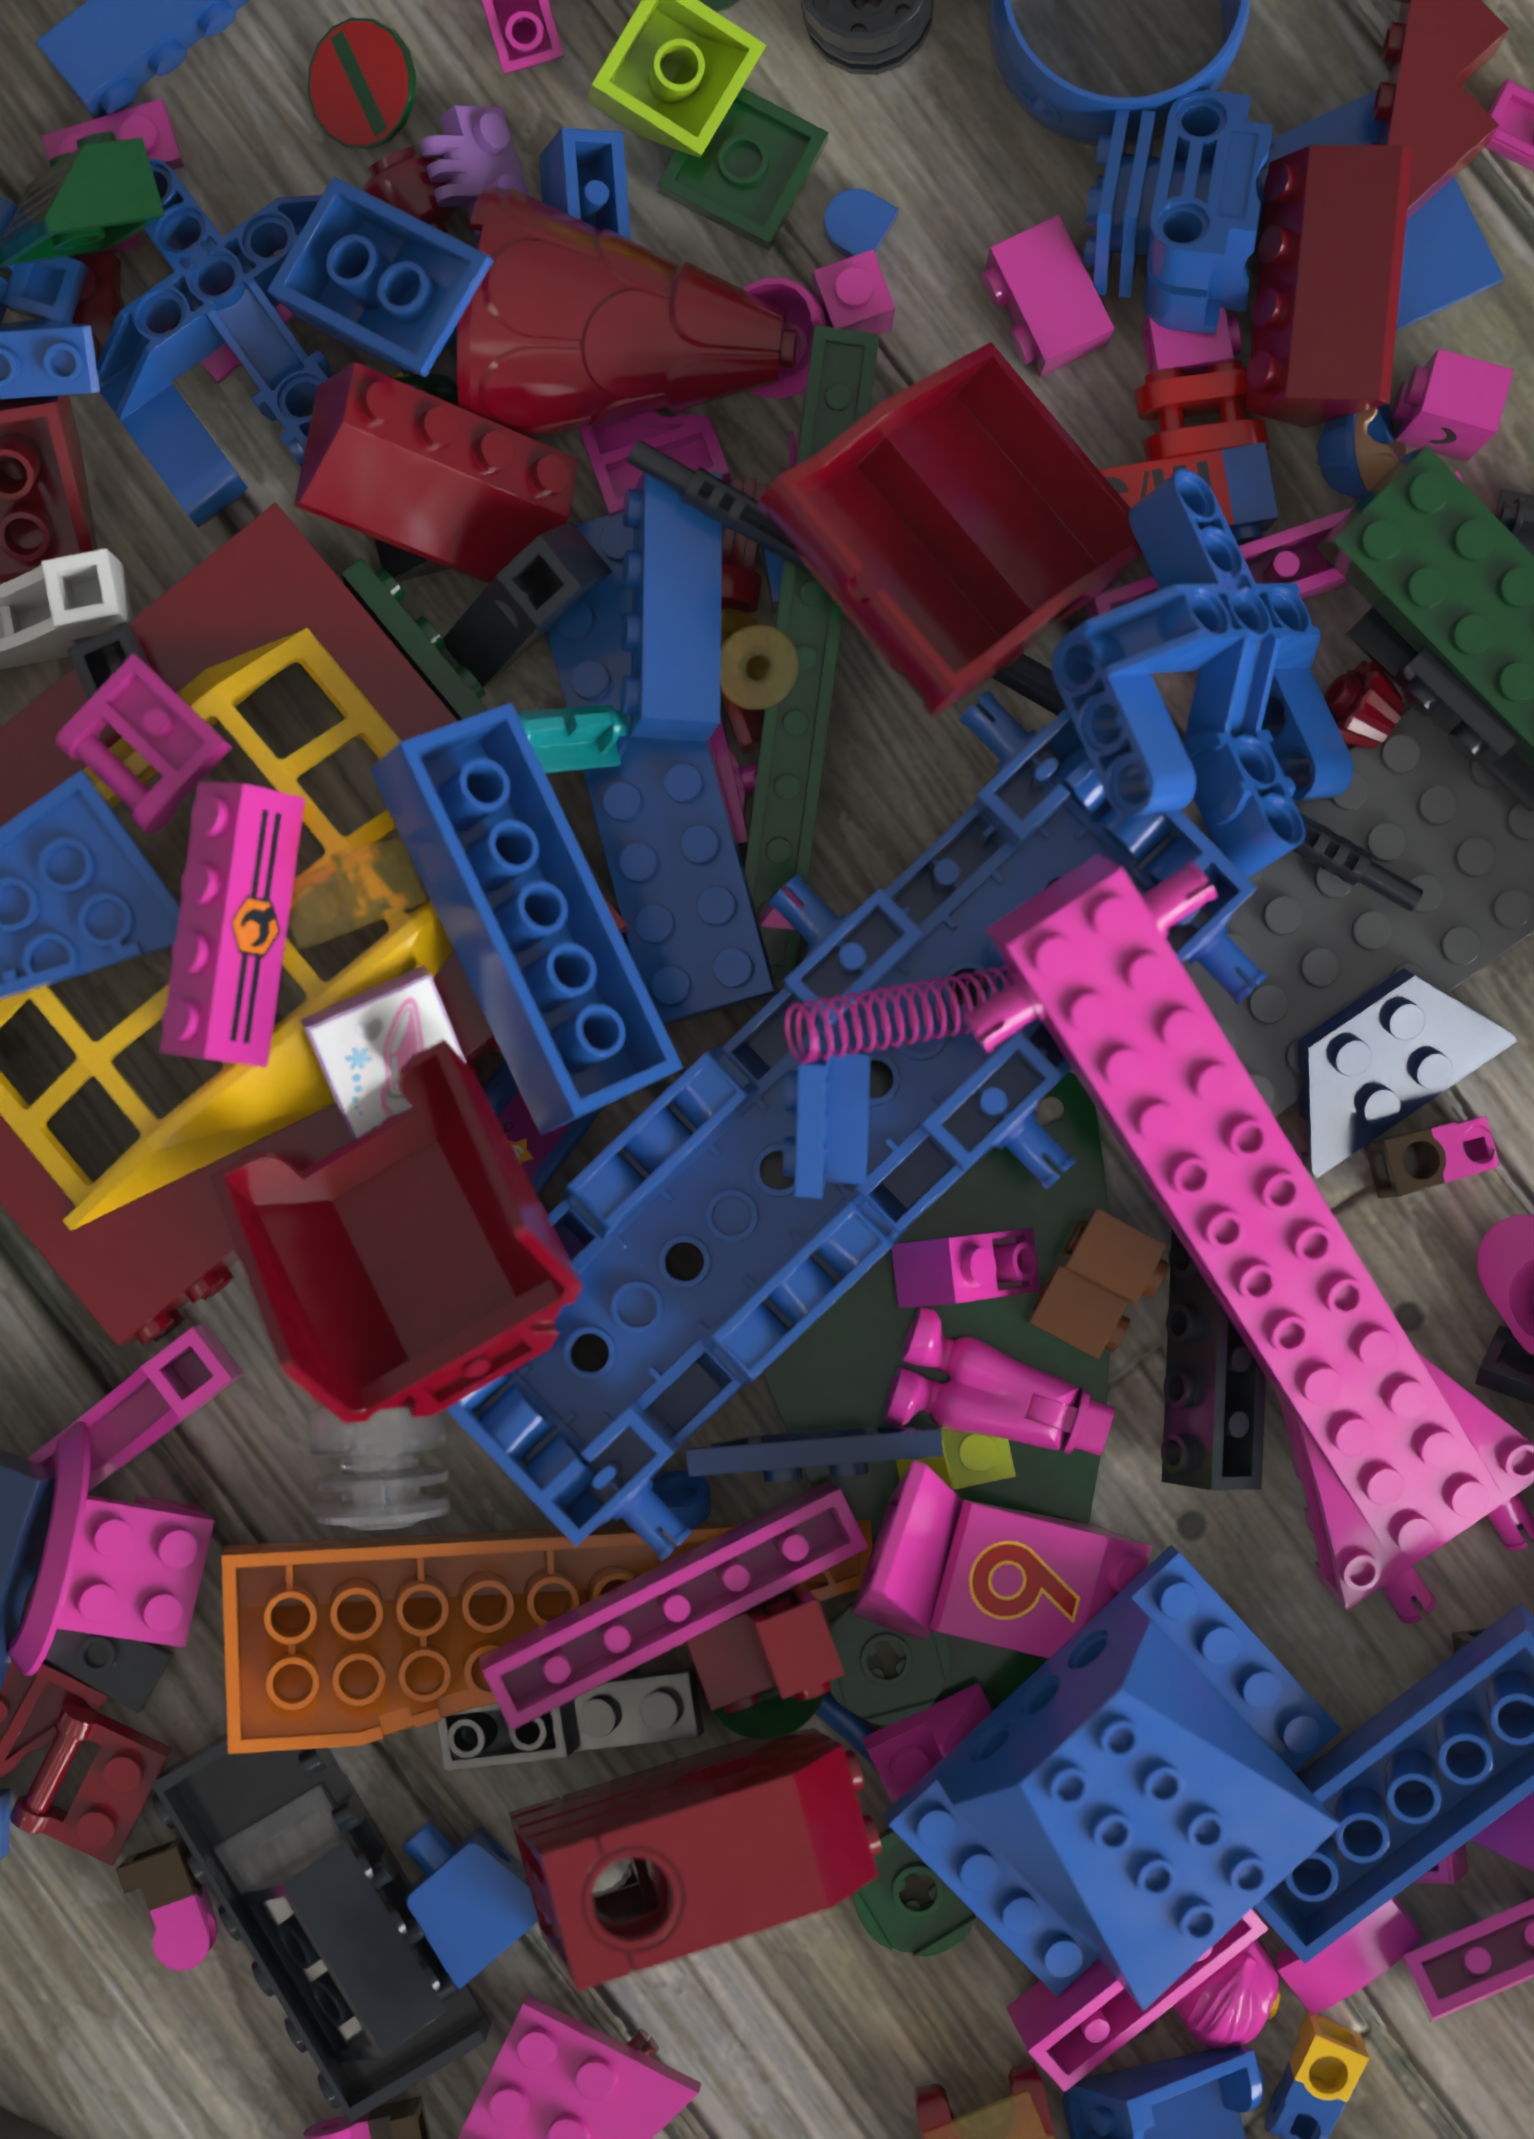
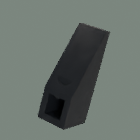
M572 521L540 534L495 576L444 636L445 647L459 665H464L475 676L483 689H485L613 571Z

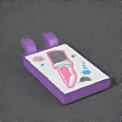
M424 965L301 1019V1023L352 1141L377 1128L387 1118L401 1114L413 1107L401 1094L397 1084V1076L403 1065L415 1053L428 1049L445 1039L465 1061L432 977Z

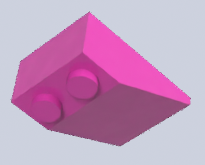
M913 1461L892 1492L850 1614L922 1641L933 1630L929 1627L963 1500L927 1465Z

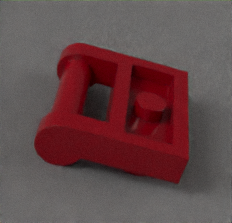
M68 1702L62 1706L57 1716L55 1726L58 1731L27 1795L17 1798L9 1818L16 1827L33 1834L43 1833L114 1866L153 1788L151 1784L158 1778L172 1747L84 1705ZM89 1740L100 1745V1748L67 1812L51 1803L81 1741Z

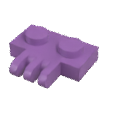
M454 105L440 116L445 135L429 136L419 142L424 158H443L442 160L430 163L426 167L431 182L451 183L434 190L437 205L440 207H467L471 220L478 196L485 186L500 187L504 190L513 188L529 196L503 107ZM474 231L475 236L481 237L482 231Z

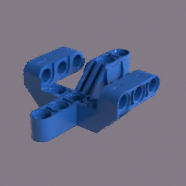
M149 159L165 216L143 229V231L168 263L173 273L119 311L96 363L99 389L103 398L194 524L200 528L245 495L243 491L248 489V487L177 391L172 381L226 343L260 390L251 397V400L263 416L272 421L278 420L285 432L279 435V438L299 466L302 467L312 415L308 417L302 416L309 408L314 406L318 385L331 377L330 366L319 349L307 356L274 309L281 302L267 290L322 195L278 197L222 237L174 171L163 161ZM196 242L192 247L186 249L190 244ZM283 249L279 254L270 257L274 252ZM231 286L226 292L217 295L222 289ZM179 323L173 330L165 333L171 326ZM453 331L439 355L457 343V338ZM399 367L404 376L408 373L410 375L414 374V372Z
M1181 469L1132 506L1129 511V522L1160 591L1093 617L1079 625L1056 646L1052 656V673L1112 807L1122 815L1128 816L1171 813L1178 809H1184L1193 797L1215 846L1246 877H1250L1302 844L1305 838V827L1294 800L1332 798L1342 794L1349 787L1353 778L1354 765L1351 754L1310 669L1313 665L1321 633L1318 627H1313L1311 624L1308 610L1299 597L1300 588L1298 584L1255 583L1209 485L1195 472ZM1197 671L1198 673L1183 744L1153 681L1152 673Z

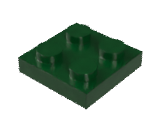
M742 87L700 158L679 150L674 152L657 184L658 193L770 251L828 141V132Z

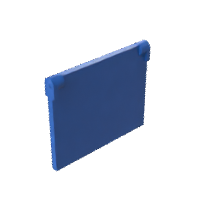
M1377 90L1279 136L1271 137L1268 160L1259 172L1263 185L1268 174L1269 162L1309 145H1369L1370 142L1379 143L1382 122L1372 121V111ZM1455 177L1406 221L1396 331L1504 280V276ZM1264 194V196H1263V204H1262V210H1263V212H1264V209H1265V198H1266V197H1265V194Z

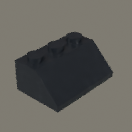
M346 1840L318 1848L238 1895L337 2063L384 2058L447 2011L438 1996L440 1984L436 1975L424 1961L416 1959L404 1939L407 1935V1930L402 1918L391 1905L383 1904L370 1882L373 1880L370 1864L364 1855L355 1847H350Z

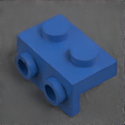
M804 1049L808 1056L810 1049ZM820 1050L823 1055H827L828 1050ZM846 1051L841 1058L836 1057L832 1053L827 1061L817 1056L813 1063L801 1064L799 1062L798 1071L787 1070L785 1110L797 1111V1136H785L784 1176L795 1177V1197L822 1198L826 1183L863 1184L866 1181L871 1061L869 1053L859 1051L856 1055H852Z

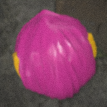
M1260 1937L1173 2005L1178 2013V2017L1183 2020L1187 2033L1193 2036L1198 2044L1205 2045L1208 2049H1226L1227 2047L1243 2046L1253 2041L1262 2030L1265 2021L1272 2019L1277 2013L1281 1994L1278 1990V1971Z

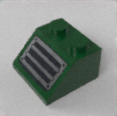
M99 132L77 140L78 149L76 151L50 159V169L29 183L0 237V267L107 252L164 217L165 213L143 138L117 140L114 132Z

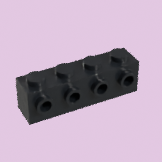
M1172 1229L1169 1252V1307L1166 1318V1377L1163 1385L1165 1405L1163 1442L1161 1446V1482L1206 1490L1262 1489L1266 1377Z

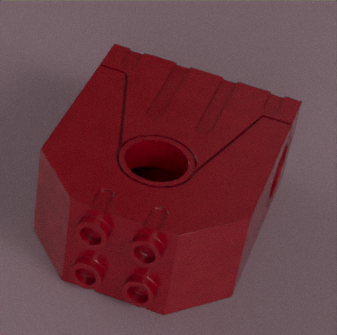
M815 1728L795 1731L775 1739H740L562 1795V1800L560 1797H556L508 1812L526 1880L534 1902L542 1939L547 1943L552 1954L555 1955L557 1962L564 1969L569 1980L573 1982L577 1992L632 1974L631 1969L636 1973L828 1910L878 1877L873 1856L880 1854L882 1851L878 1831L870 1814L862 1816L856 1790L863 1789L864 1782L855 1753L852 1749L844 1751L841 1743L834 1741L824 1733L820 1734ZM622 1858H630L627 1872L620 1881L616 1882L613 1887L593 1893L596 1880L601 1876L603 1870L609 1868L611 1863L618 1862Z

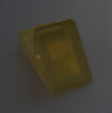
M402 838L336 853L330 856L332 863L294 877L288 923L298 948L304 950L427 902Z

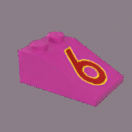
M963 1500L929 1628L957 1637L1051 1658L1147 1568L1152 1545L1096 1525Z

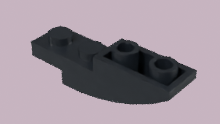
M693 1668L640 1674L639 1670L625 1672L512 1731L498 1703L482 1708L479 1706L443 1717L441 1721L437 1722L444 1772L566 1758L576 1751L696 1738L704 1732L696 1676Z

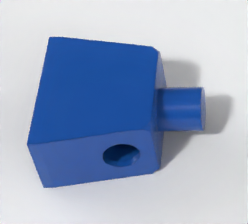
M429 1820L401 1846L424 1872L411 1885L404 1898L407 1907L418 1921L441 1964L459 1990L538 1922L522 1863L480 1828H476L454 1847L436 1825Z

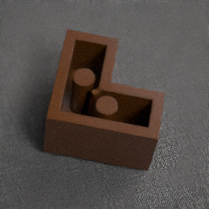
M1083 1208L1024 1321L1098 1360L1104 1349L1113 1353L1123 1339L1131 1320L1122 1315L1129 1302L1137 1304L1143 1295L1151 1298L1161 1284L1169 1266L1168 1262L1161 1259L1167 1245L1098 1208Z

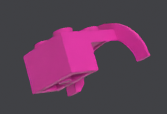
M77 1421L56 1444L54 1453V1496L42 1560L26 1615L18 1632L10 1640L8 1654L19 1673L25 1676H32L38 1671L48 1653L57 1629L185 1648L215 1520L196 1505L137 1495L135 1503L88 1496L91 1444L89 1429L83 1421Z

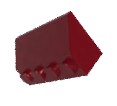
M1309 145L1269 162L1268 174L1264 183L1266 198L1262 237L1258 246L1260 261L1256 299L1252 308L1254 323L1250 362L1246 371L1248 386L1245 411L1298 427L1308 428L1390 402L1413 148L1404 145Z
M354 362L318 385L294 506L489 584L499 572L540 534L567 522L579 459Z

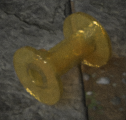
M722 608L720 690L733 703L746 709H765L777 704L789 693L797 677L798 659L793 644L782 632L767 625H759L749 614L738 609Z

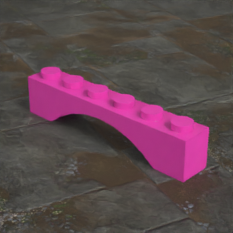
M207 1323L194 1326L139 1367L106 1397L26 1459L55 1469L54 1453L57 1441L77 1421L85 1422L89 1429L91 1444L89 1494L245 1373Z

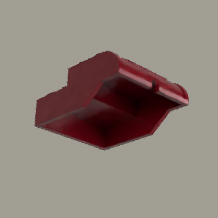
M992 342L881 402L817 455L777 476L757 503V507L767 519L774 521L794 545L798 557L895 672L902 675L925 702L923 706L932 717L943 712L1015 662L1046 631L1112 587L1144 556L1129 522V511L1131 510L1129 505Z

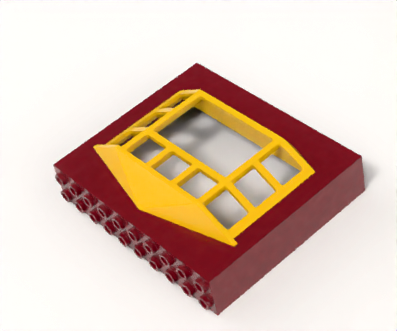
M276 502L133 618L129 624L136 631L150 668L211 727L220 721L278 792L305 798L302 821L325 847V854L293 881L289 912L335 874L344 871L388 923L389 931L328 982H324L286 937L282 965L304 990L307 997L300 1006L273 1027L268 1066L260 1067L223 1062V1069L163 1119L157 1118L114 1066L113 1059L163 1017L167 1005L169 984L97 1042L90 1037L49 986L0 1000V1028L28 999H31L73 1049L77 1057L76 1061L32 1106L23 1099L0 1071V1204L117 1346L134 1341H139L144 1346L151 1340L159 1341L185 1320L186 1317L179 1310L189 1301L195 1304L202 1298L204 1301H207L235 1278L229 1268L240 1259L210 1179L211 1175L232 1164L239 1156L250 1151L278 1153L301 1172L322 1160L329 1152L353 1142L301 1023V1019L424 965L432 977L467 1065L474 1071L476 1077L482 1072L475 1064L489 1052L494 1050L495 1053L499 1052L501 1056L503 1055L431 900L413 913H405L361 859L364 851L397 829L389 810H385L349 836H342L298 784L297 779L301 774L356 738L363 739L378 758L381 759L400 742L458 721ZM292 663H300L343 714L345 720L285 759H278L235 707L275 674ZM75 667L0 728V828L81 770L89 775L112 809L122 801L81 759H70L56 744V738L61 729L88 701ZM110 724L100 732L99 740L140 781L144 783L158 772ZM603 896L622 939L625 941L627 939L626 932L629 930V927ZM92 1076L96 1077L140 1131V1138L95 1182L89 1179L47 1127V1121Z

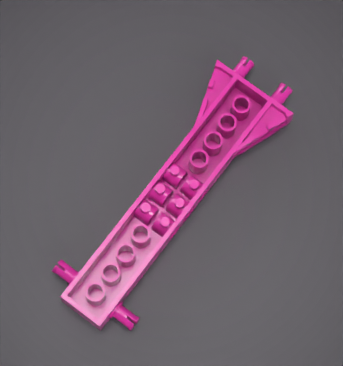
M1098 853L985 929L1012 972L1011 979L1013 983L971 1012L963 1014V1019L969 1028H973L971 1032L986 1052L992 1050L993 1046L1037 1017L1044 1023L1280 1399L1295 1473L1302 1481L1307 1508H1303L1306 1524L1313 1532L1319 1561L1315 1562L1318 1580L1346 1611L1379 1588H1382L1401 1622L1408 1624L1419 1622L1422 1620V1617L1411 1602V1598L1415 1603L1419 1602L1427 1615L1431 1614L1434 1610L1436 1600L1433 1594L1426 1588L1413 1565L1486 1515L1501 1537V1542L1505 1549L1520 1551L1528 1547L1518 1529L1520 1531L1525 1530L1530 1540L1534 1543V1518L1519 1495L1521 1491L1534 1483V1442L1414 1349L1165 939L1168 937L1167 928L1207 901H1212L1216 898L1213 887L1211 885H1204L1208 881L1205 874L1197 864L1189 861L1185 864L1184 868L1142 895L1136 891L1122 867Z

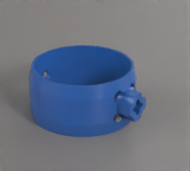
M989 0V35L995 60L1006 86L1015 100L1035 121L1063 138L1081 144L1098 146L1100 133L1112 135L1116 109H1130L1127 146L1137 145L1143 110L1155 111L1154 140L1165 135L1168 113L1172 104L1179 97L1192 91L1206 90L1217 92L1231 68L1243 39L1249 17L1250 0H1219L1223 20L1222 48L1204 69L1174 88L1141 97L1122 98L1092 93L1074 86L1053 73L1038 59L1024 40L1015 21L1010 0Z

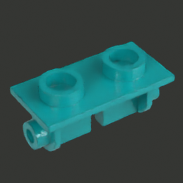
M601 704L516 712L545 773L613 767L621 764L616 741L618 737L626 736L628 732L627 715H622L620 710L616 711L612 705Z

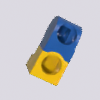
M1307 2010L1297 2031L1299 2040L1283 2072L1284 2078L1277 2085L1266 2112L1265 2130L1282 2139H1328L1370 2059L1359 2032L1321 2015H1311Z

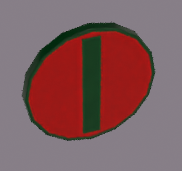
M352 17L332 26L318 42L309 65L308 95L313 114L327 136L345 147L374 149L390 142L406 125L415 102L416 72L410 50L397 31L377 19Z

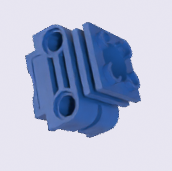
M1204 90L1192 91L1179 97L1172 104L1168 113L1161 157L1152 156L1155 111H1142L1135 154H1127L1130 109H1116L1112 135L1100 133L1095 165L1106 166L1105 175H1098L1097 186L1090 187L1085 225L1097 227L1096 236L1089 235L1088 240H1086L1083 265L1095 267L1094 287L1098 294L1106 295L1114 252L1121 253L1119 297L1131 298L1138 256L1141 255L1147 256L1144 309L1158 326L1171 330L1216 335L1220 307L1229 310L1246 311L1251 280L1247 259L1254 251L1264 196V185L1259 172L1268 160L1273 124L1247 121L1251 95Z

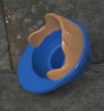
M1389 403L1325 422L1316 444L1317 464L1320 466L1322 477L1326 483L1338 493L1356 499H1362L1408 453L1404 443L1395 442L1393 420L1391 419Z

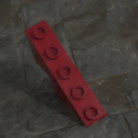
M1392 0L1401 2L1398 22L1391 21L1389 23L1383 44L1382 61L1391 62L1388 82L1381 81L1378 86L1372 111V121L1382 122L1379 143L1370 142L1369 145H1404L1413 148L1406 221L1485 149L1499 127V124L1462 87L1472 75L1495 55L1509 31V28L1482 0Z

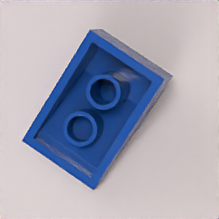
M333 176L267 291L301 321L354 349L426 377L493 260L487 254Z

